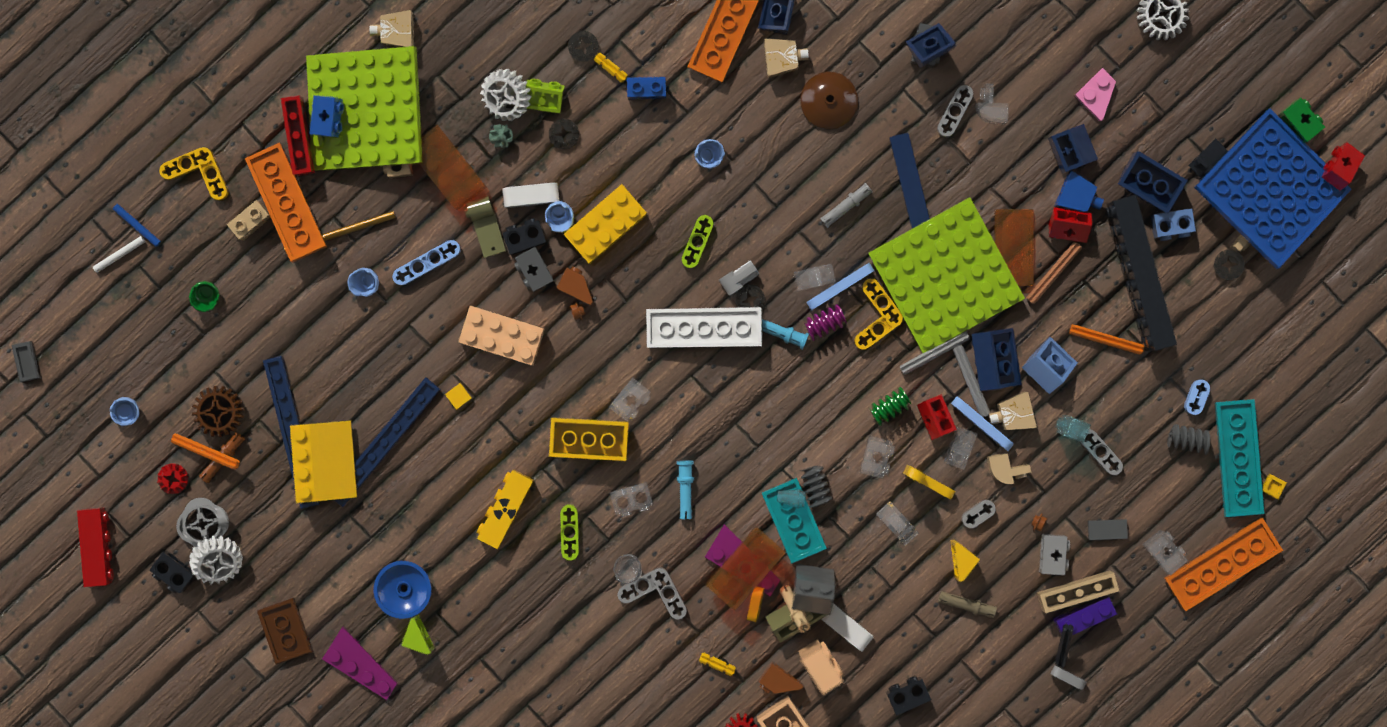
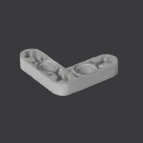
M656 568L622 586L618 591V599L623 603H630L657 589L672 618L682 619L686 615V606L669 573L664 568ZM657 572L665 573L663 577L665 583L667 581L670 582V584L665 585L662 589L659 588L662 585L661 581L655 579ZM641 580H645L649 584L648 589L645 591H641L638 588V582ZM634 584L635 590L639 594L635 595V592L629 595V599L626 597L622 598V590L630 591L633 589L631 585ZM667 588L674 590L675 595L671 599L665 598L663 594ZM676 598L679 599V601H676L677 606L683 608L681 615L673 613L675 610L673 604L668 605V603L673 602Z

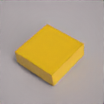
M461 383L445 394L456 410L472 399Z
M1268 474L1262 485V492L1279 500L1287 482Z

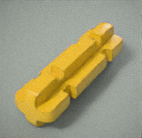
M602 53L596 55L594 61L598 65H602V68L613 77L616 76L618 81L623 83L627 79V73L623 70L621 71L611 60L606 59V56Z
M704 652L699 658L700 663L708 664L709 667L720 672L724 671L729 676H733L736 670L735 666L727 665L726 662L713 656L710 657L709 654Z

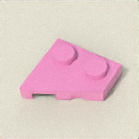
M1102 68L1074 96L1099 121H1102L1116 81Z

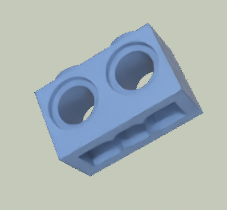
M1192 208L1150 216L1154 238L1160 237V241L1172 239L1171 235L1178 234L1179 238L1191 236L1190 232L1196 231ZM1180 219H1184L1187 222L1185 229L1180 228ZM1162 221L1166 222L1168 225V229L1166 232H1163L1160 229V223Z

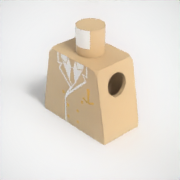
M408 10L381 15L380 25H370V36H381V43L385 46H414L413 12Z
M764 39L768 78L798 70V61L809 60L808 48L796 49V41Z
M1022 392L997 403L998 412L989 414L991 425L1002 423L1003 430L1037 428L1028 392Z

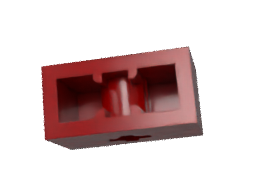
M1348 142L1342 146L1335 147L1331 153V160L1323 168L1325 171L1322 178L1339 191L1351 183L1365 157L1363 153Z
M1054 207L1049 221V237L1087 243L1092 227V213Z
M942 394L917 405L931 440L957 430Z

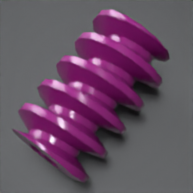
M836 304L835 311L829 307L828 314L821 311V317L814 314V321L807 317V324L805 322L804 324L812 341H814L815 334L821 338L822 331L828 335L829 328L835 332L836 325L843 328V322L846 324L847 322L841 308Z

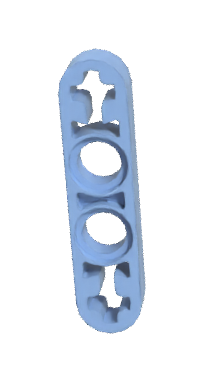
M454 240L446 241L396 269L393 273V281L398 285H406L457 257L461 252L460 244ZM449 244L456 245V253L448 252L445 254L448 258L444 259V255L439 249L443 248V251L449 249ZM432 253H438L441 257L440 261L436 264L430 261ZM416 262H421L424 266L423 271L420 273H416L413 270V265ZM409 266L410 272L414 275V277L411 278V275L409 274L404 277V282L402 280H397V277L399 276L398 273L401 272L404 274L408 272L406 268Z
M869 262L806 303L813 310L875 270Z
M957 396L951 404L1002 448L1006 451L1011 449L1014 443Z

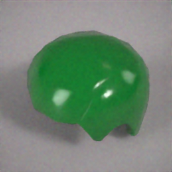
M208 281L196 283L189 294L191 306L201 312L214 309L220 297L218 288Z

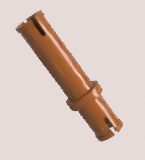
M235 432L230 440L221 446L220 452L233 457L235 450L245 438L241 437L242 435L238 432ZM212 460L199 477L204 482L209 483L223 465Z

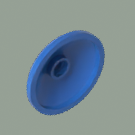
M396 561L388 564L379 572L374 582L373 591L376 603L383 612L394 618L405 619L419 614L427 606L431 597L432 587L429 576L419 565L410 561ZM402 585L407 586L408 590L406 592L401 590Z

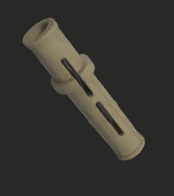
M944 591L940 592L938 603L973 612L972 614L974 615L980 614L993 619L997 610L996 606L981 603L980 600L974 601Z

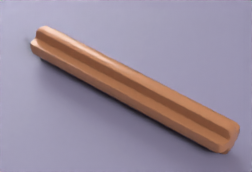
M1073 242L1029 293L1026 299L1030 303L1035 304L1080 252L1082 247L1079 243Z

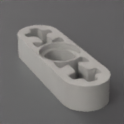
M962 85L955 91L937 126V131L942 137H949L955 132L973 97L971 87ZM967 90L969 97L963 99L964 107L962 104L954 102L955 99L959 101L961 97L959 91ZM952 106L960 108L959 116L954 117L950 114ZM949 119L956 120V123L952 121L949 126L951 132L947 131L944 133L941 126L946 125Z
M1084 429L1079 433L1080 443L1108 474L1117 475L1122 471L1123 464L1121 460L1095 431ZM1085 433L1092 434L1091 439L1093 442L1096 443L1097 440L1099 441V443L1095 444L1092 447V449L1089 448L1090 446H1092V444L1089 441L1084 442ZM1099 446L1104 447L1106 450V454L1103 457H1098L1095 453ZM1108 458L1113 463L1117 462V470H1110L1111 465L1107 461L1105 463L1102 461Z

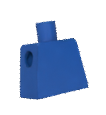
M1070 171L1066 176L1054 206L1087 212L1090 206L1100 210L1104 199L1094 196L1097 186L1075 172Z

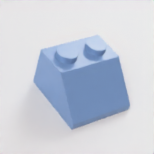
M1049 337L1029 357L1022 368L1050 394L1066 380L1077 365V362L1057 342Z

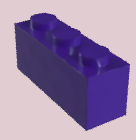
M1105 595L1068 611L1053 620L1060 635L1064 624L1073 625L1072 635L1117 615L1109 596Z

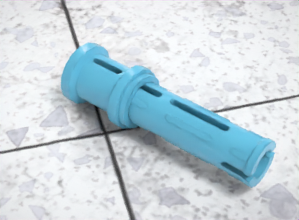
M762 319L763 332L784 339V342L787 344L792 343L800 346V349L803 350L809 335L808 333L803 334L795 331L793 327L785 328Z
M677 461V465H679L677 481L680 483V519H685V511H687V519H692L691 483L694 481V477H692L694 461Z

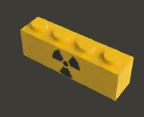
M512 470L511 473L507 472L503 479L505 483L503 489H498L494 497L497 500L494 507L490 506L485 514L488 518L485 524H480L476 532L479 534L478 540L496 549L500 547L534 481L533 479L516 470Z

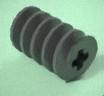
M1174 424L1169 432L1167 446L1170 447L1173 442L1175 449L1181 444L1182 450H1185L1188 445L1190 452L1196 447L1197 453H1200L1203 448L1204 454L1207 455L1210 448V433L1208 430H1204L1202 433L1201 429L1194 430L1193 427H1189L1187 430L1186 426L1179 428L1178 424Z
M812 466L800 470L805 472L801 479L808 480L803 486L810 487L805 493L812 494L807 500L814 501L809 506L810 508L826 504L832 499L831 495H826L830 489L824 488L828 482L821 480L826 475L819 473L824 469L823 466Z

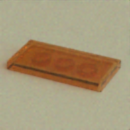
M995 209L994 242L1018 286H1033L1034 209Z

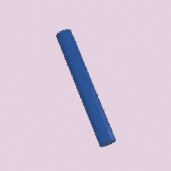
M119 204L113 207V210L155 247L161 243L157 237Z

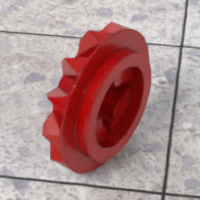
M167 464L157 474V483L161 490L168 494H177L183 491L188 484L187 471L179 464ZM174 473V477L180 481L173 482L170 486V480L166 477L172 476Z

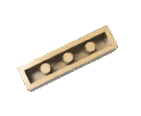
M1109 570L1037 592L1042 611L1049 613L1118 592L1119 587L1114 572Z

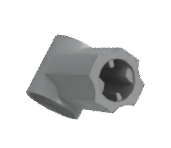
M749 261L734 272L731 271L719 279V282L730 296L744 287V284L757 277L759 272L753 263Z

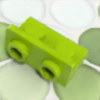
M539 79L527 80L525 87L530 88L527 94L532 96L528 100L530 105L527 109L553 113L561 112L564 85H560L558 82L545 83Z

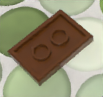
M294 598L257 610L276 665L313 652Z

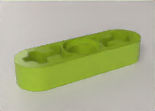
M702 215L696 221L682 256V263L687 268L696 267L713 228V220L710 216ZM708 219L710 227H706L703 232L707 233V236L695 233L696 229L701 230L702 225L699 222ZM700 236L703 239L701 247L693 246L692 239L694 237ZM689 247H691L693 250L700 251L699 255L697 253L694 254L693 258L696 260V262H692L690 265L687 264V260L685 259V257H689L692 252L688 251Z
M568 504L560 512L561 554L566 560H574L579 554L578 510L574 505ZM567 508H571V511L575 512V515L571 516V522L575 521V524L569 523L564 525V521L568 522V516L564 515ZM565 528H574V537H566L564 534ZM564 540H576V544L572 543V549L576 551V553L572 554V557L565 553V550H568V543L564 544Z

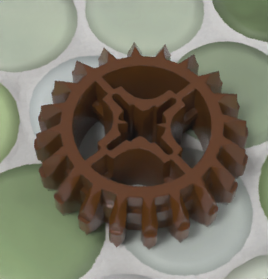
M214 386L213 391L208 387L206 388L207 394L203 391L200 392L202 399L199 397L195 398V401L199 404L192 405V408L197 409V412H192V416H198L194 423H201L197 427L199 430L205 427L204 434H208L211 430V437H215L216 433L218 437H223V431L228 436L230 435V430L233 432L237 430L234 424L241 425V422L237 419L244 418V415L239 414V411H244L245 409L244 407L239 408L238 405L242 404L243 401H236L235 399L239 395L236 393L231 396L233 390L228 389L226 392L225 386H221L220 391L218 386ZM214 396L211 408L204 410L206 402ZM220 396L226 398L232 407H225L222 400H220ZM217 406L218 409L227 410L226 412H222V414L219 415L215 413H210V411H215V409H217ZM232 413L230 421L223 426L222 422H224L225 415ZM205 416H211L214 419V423H216V427L209 424Z

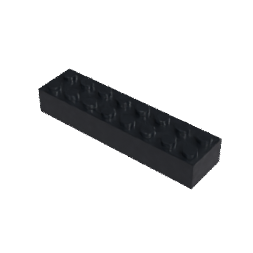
M1133 195L1107 203L1105 212L1107 218L1111 219L1112 222L1110 230L1112 236L1116 237L1117 240L1115 248L1118 256L1121 255L1122 258L1121 270L1127 276L1126 288L1132 294L1131 306L1133 311L1137 312L1136 324L1138 329L1142 330V345L1144 348H1147V351H1156L1177 345L1137 197Z

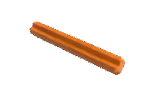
M1071 325L1069 330L1071 335L1132 353L1142 354L1144 350L1142 344L1078 325Z
M175 433L171 438L173 444L236 470L240 464L239 460Z

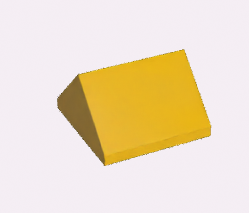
M950 540L954 575L961 582L964 581L980 559L957 541Z

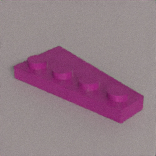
M724 524L706 553L705 558L750 585L764 588V593L771 596L780 579Z
M344 626L322 658V660L386 700L398 683Z

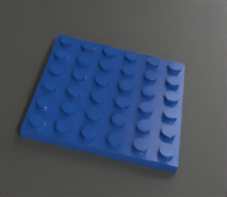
M1270 108L1194 187L1275 269L1282 266L1351 190L1347 185L1339 191L1322 178L1325 171L1323 168L1326 163Z

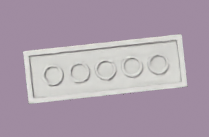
M761 307L646 309L647 348L762 346Z

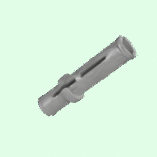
M864 183L863 186L854 193H849V197L821 217V221L828 228L855 205H860L859 202L873 193V191Z

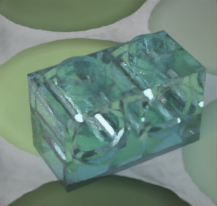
M1063 415L1062 418H1058L1055 428H1057L1056 433L1084 443L1091 424Z

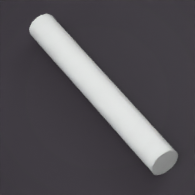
M142 236L138 237L93 266L96 273L100 272L145 243Z

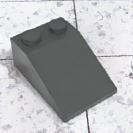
M796 564L792 609L830 615L834 601V569Z

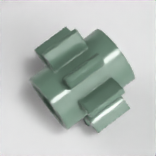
M494 125V130L489 133V139L492 144H495V148L508 147V142L512 141L513 133L507 128V125Z

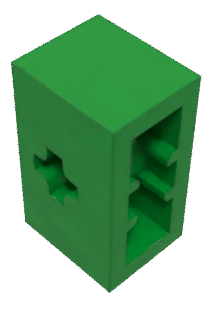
M1302 98L1296 99L1278 114L1305 143L1325 128L1322 118L1318 114H1314L1309 102ZM1303 116L1306 118L1304 123L1300 121Z

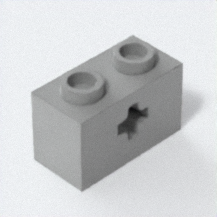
M1041 534L1040 573L1065 575V571H1068L1069 560L1066 559V552L1070 550V540H1067V536ZM1056 550V552L1059 553V556H1056L1054 560V557L1051 556V553H1054Z

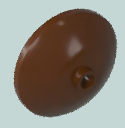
M822 72L813 76L805 84L800 98L801 109L804 116L813 125L822 129H836L848 123L854 116L858 105L857 92L852 82L844 75L836 72ZM832 96L833 102H828L826 97Z

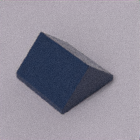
M764 0L758 28L787 35L795 0Z
M940 23L906 41L919 68L952 51L957 46Z

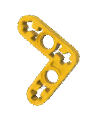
M198 148L167 161L160 166V175L167 180H173L200 169L212 198L224 200L228 196L229 191L213 152L208 148ZM201 152L209 154V156L206 157V161L203 159L197 160V162L199 163L198 165H196V161L192 157L193 155H195V158L201 157ZM186 158H189L192 162L191 167L188 169L182 167V161ZM167 166L169 168H174L178 166V168L181 170V172H179L177 169L171 171V176L169 174L164 173L167 170ZM213 168L216 170L217 175L214 179H209L207 171ZM219 180L221 181L220 183H217V185L220 189L224 190L221 192L222 196H219L214 193L217 191V188L215 185L211 186L210 183H215Z
M875 279L865 280L862 290L881 317L855 336L854 343L859 349L869 348L900 325L903 320L899 309ZM868 282L876 285L874 290L877 293L879 290L882 292L874 300L871 298L874 293L866 290ZM880 297H884L888 301L885 308H880L877 305V300ZM891 305L894 308L890 310L892 314H898L899 316L897 317V323L889 321L891 316L888 312L885 315L883 314V311L888 310ZM876 324H881L884 327L881 335H876L873 332V327ZM867 330L876 338L874 341H872V338H869L866 341V346L863 344L859 345L858 343L860 336L864 338L869 335L866 333Z
M909 465L903 471V474L950 500L956 492Z

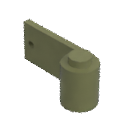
M489 196L467 202V207H464L467 219L471 218L484 258L506 252Z

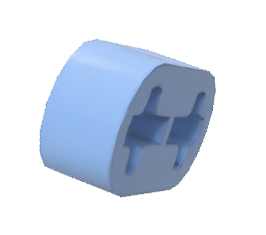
M1196 380L1192 383L1184 405L1187 413L1197 415L1202 412L1210 392V385L1207 381ZM1203 383L1205 391H1201L1199 396H1197L1198 389L1196 386ZM1197 398L1196 405L1198 406V409H1194L1193 411H1191L1192 407H1190L1189 404L1194 403L1195 399Z

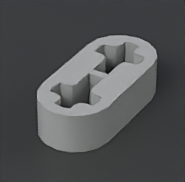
M989 500L980 501L962 515V523L968 528L977 527L995 513L994 503ZM983 504H986L987 506L991 505V507L989 508V513H979L981 510L984 509L982 506ZM967 515H978L976 518L973 519L974 524H971L970 522L966 523V521L968 520Z
M1056 665L1050 673L1080 690H1083L1087 681Z

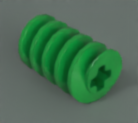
M901 387L898 388L899 394L895 391L891 392L892 398L885 395L886 402L879 399V406L872 403V410L870 408L869 410L878 425L882 426V419L889 422L888 415L896 418L895 411L901 415L902 407L907 411L909 410L908 404H911Z

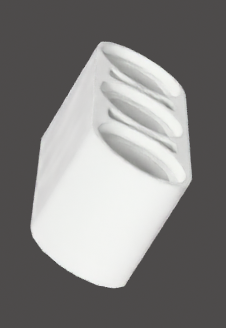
M558 183L502 188L504 208L550 204L559 201Z
M835 604L832 605L830 615L822 618L826 624L861 652L874 638L872 634Z

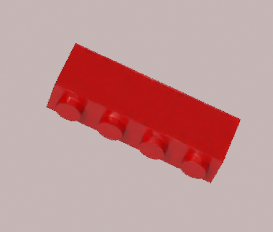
M300 95L281 98L292 175L297 177L315 174L304 98Z
M105 507L77 510L83 586L109 585L114 578L113 569H110L112 553L108 549V542H110V532L107 531L106 523L109 520L108 512L105 511Z

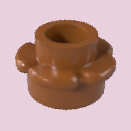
M575 302V304L570 305L574 320L579 318L582 320V315H585L582 304L578 305Z
M1043 514L1034 517L1031 524L1034 526V531L1038 530L1041 532L1047 521Z

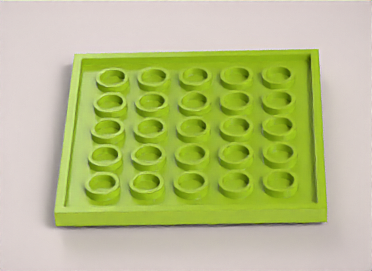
M410 46L306 56L310 125L314 95L343 99L342 103L344 104V111L341 114L340 121L342 130L339 133V138L310 134L315 171L422 163L417 47Z
M970 197L868 253L922 353L943 344L1025 299Z

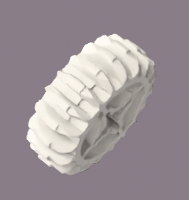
M1141 0L1139 4L1142 7L1137 8V12L1142 14L1138 15L1137 19H1142L1143 22L1139 24V27L1145 25L1146 28L1143 32L1150 31V38L1156 34V40H1160L1161 36H1163L1164 40H1167L1169 36L1171 38L1176 37L1175 32L1180 34L1182 32L1181 28L1187 26L1183 21L1189 20V17L1184 15L1189 12V9L1183 8L1187 5V2L1181 3L1180 0H1167L1173 4V6L1167 7L1160 0ZM1154 2L1155 14L1149 17V7ZM1170 11L1166 14V16H1159L1156 18V16H1158L1160 12ZM1177 11V20L1172 27L1171 14ZM1153 22H1160L1162 26L1166 29H1160L1156 27L1155 25H1153Z
M499 69L496 72L490 73L484 79L485 83L481 85L484 89L480 92V94L484 95L481 101L486 102L487 105L484 108L490 109L489 114L495 113V119L501 117L502 121L507 119L512 121L515 118L521 117L530 105L528 100L532 96L527 94L530 88L525 87L527 81L522 82L523 75L516 76V71L510 72V69ZM498 81L505 82L503 86H497L496 84ZM508 104L515 105L513 109L506 108Z
M212 536L211 540L205 538L204 543L198 541V547H193V552L190 553L189 564L191 571L196 575L197 579H202L203 583L209 581L212 585L216 581L220 584L222 580L227 583L228 578L234 579V573H239V568L242 567L243 557L240 547L236 545L235 541L231 542L229 537L224 540L222 536L218 539Z

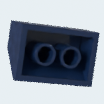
M1136 151L1125 166L1118 185L1168 214L1188 180L1143 153Z
M1013 328L972 334L980 391L1022 385Z

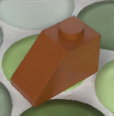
M573 266L571 269L566 268L557 289L592 306L593 300L585 276L581 275L582 271Z
M774 662L769 664L759 678L760 687L767 693L770 691L775 694L801 690L804 687L803 683Z

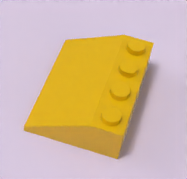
M351 421L290 426L296 503L357 497Z

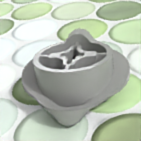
M196 498L186 505L183 513L179 516L176 525L177 532L184 541L189 542L194 547H198V541L204 543L205 538L211 540L208 536V529L211 525L218 524V530L214 535L216 539L223 536L229 526V517L223 508L215 505L212 501L206 498ZM202 508L213 511L217 518H207ZM194 510H197V520L192 524H187L189 515ZM201 519L207 522L212 521V523L205 526V529L202 526H193L200 523ZM189 530H199L203 540L193 537Z

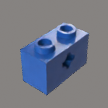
M666 77L627 78L628 100L666 99Z
M313 96L310 134L339 138V133L342 130L341 114L344 111L343 99Z

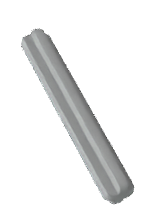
M965 331L943 344L922 353L900 366L901 372L904 375L966 342L970 339L969 335Z
M958 345L953 348V352L974 403L982 417L988 416L990 414L982 391H980L966 352L962 345Z

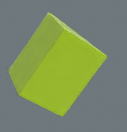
M417 614L410 620L401 646L428 655L435 647L419 614Z

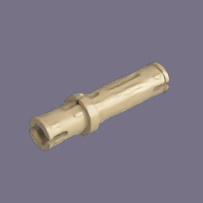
M785 585L786 591L783 586L780 589V594L790 611L792 621L796 623L799 632H804L802 626L808 631L810 624L805 617V611L792 609V588L789 585Z

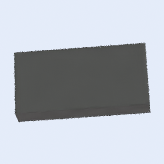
M32 341L11 345L20 383L39 379L40 373Z
M1127 519L1088 521V540L1128 539Z

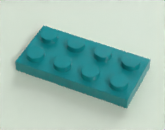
M797 478L761 492L791 564L827 549Z

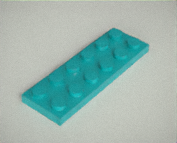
M1255 399L1215 402L1224 517L1264 514Z

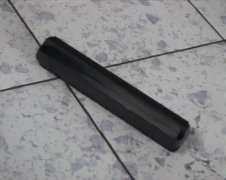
M1071 624L1063 625L1055 662L1057 667L1063 668L1066 665L1074 628Z

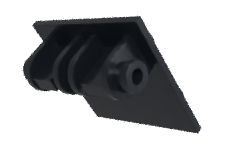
M1215 138L1188 166L1202 179L1228 150Z

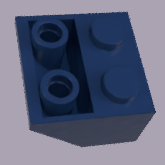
M1084 124L1048 138L1062 174L1098 160Z

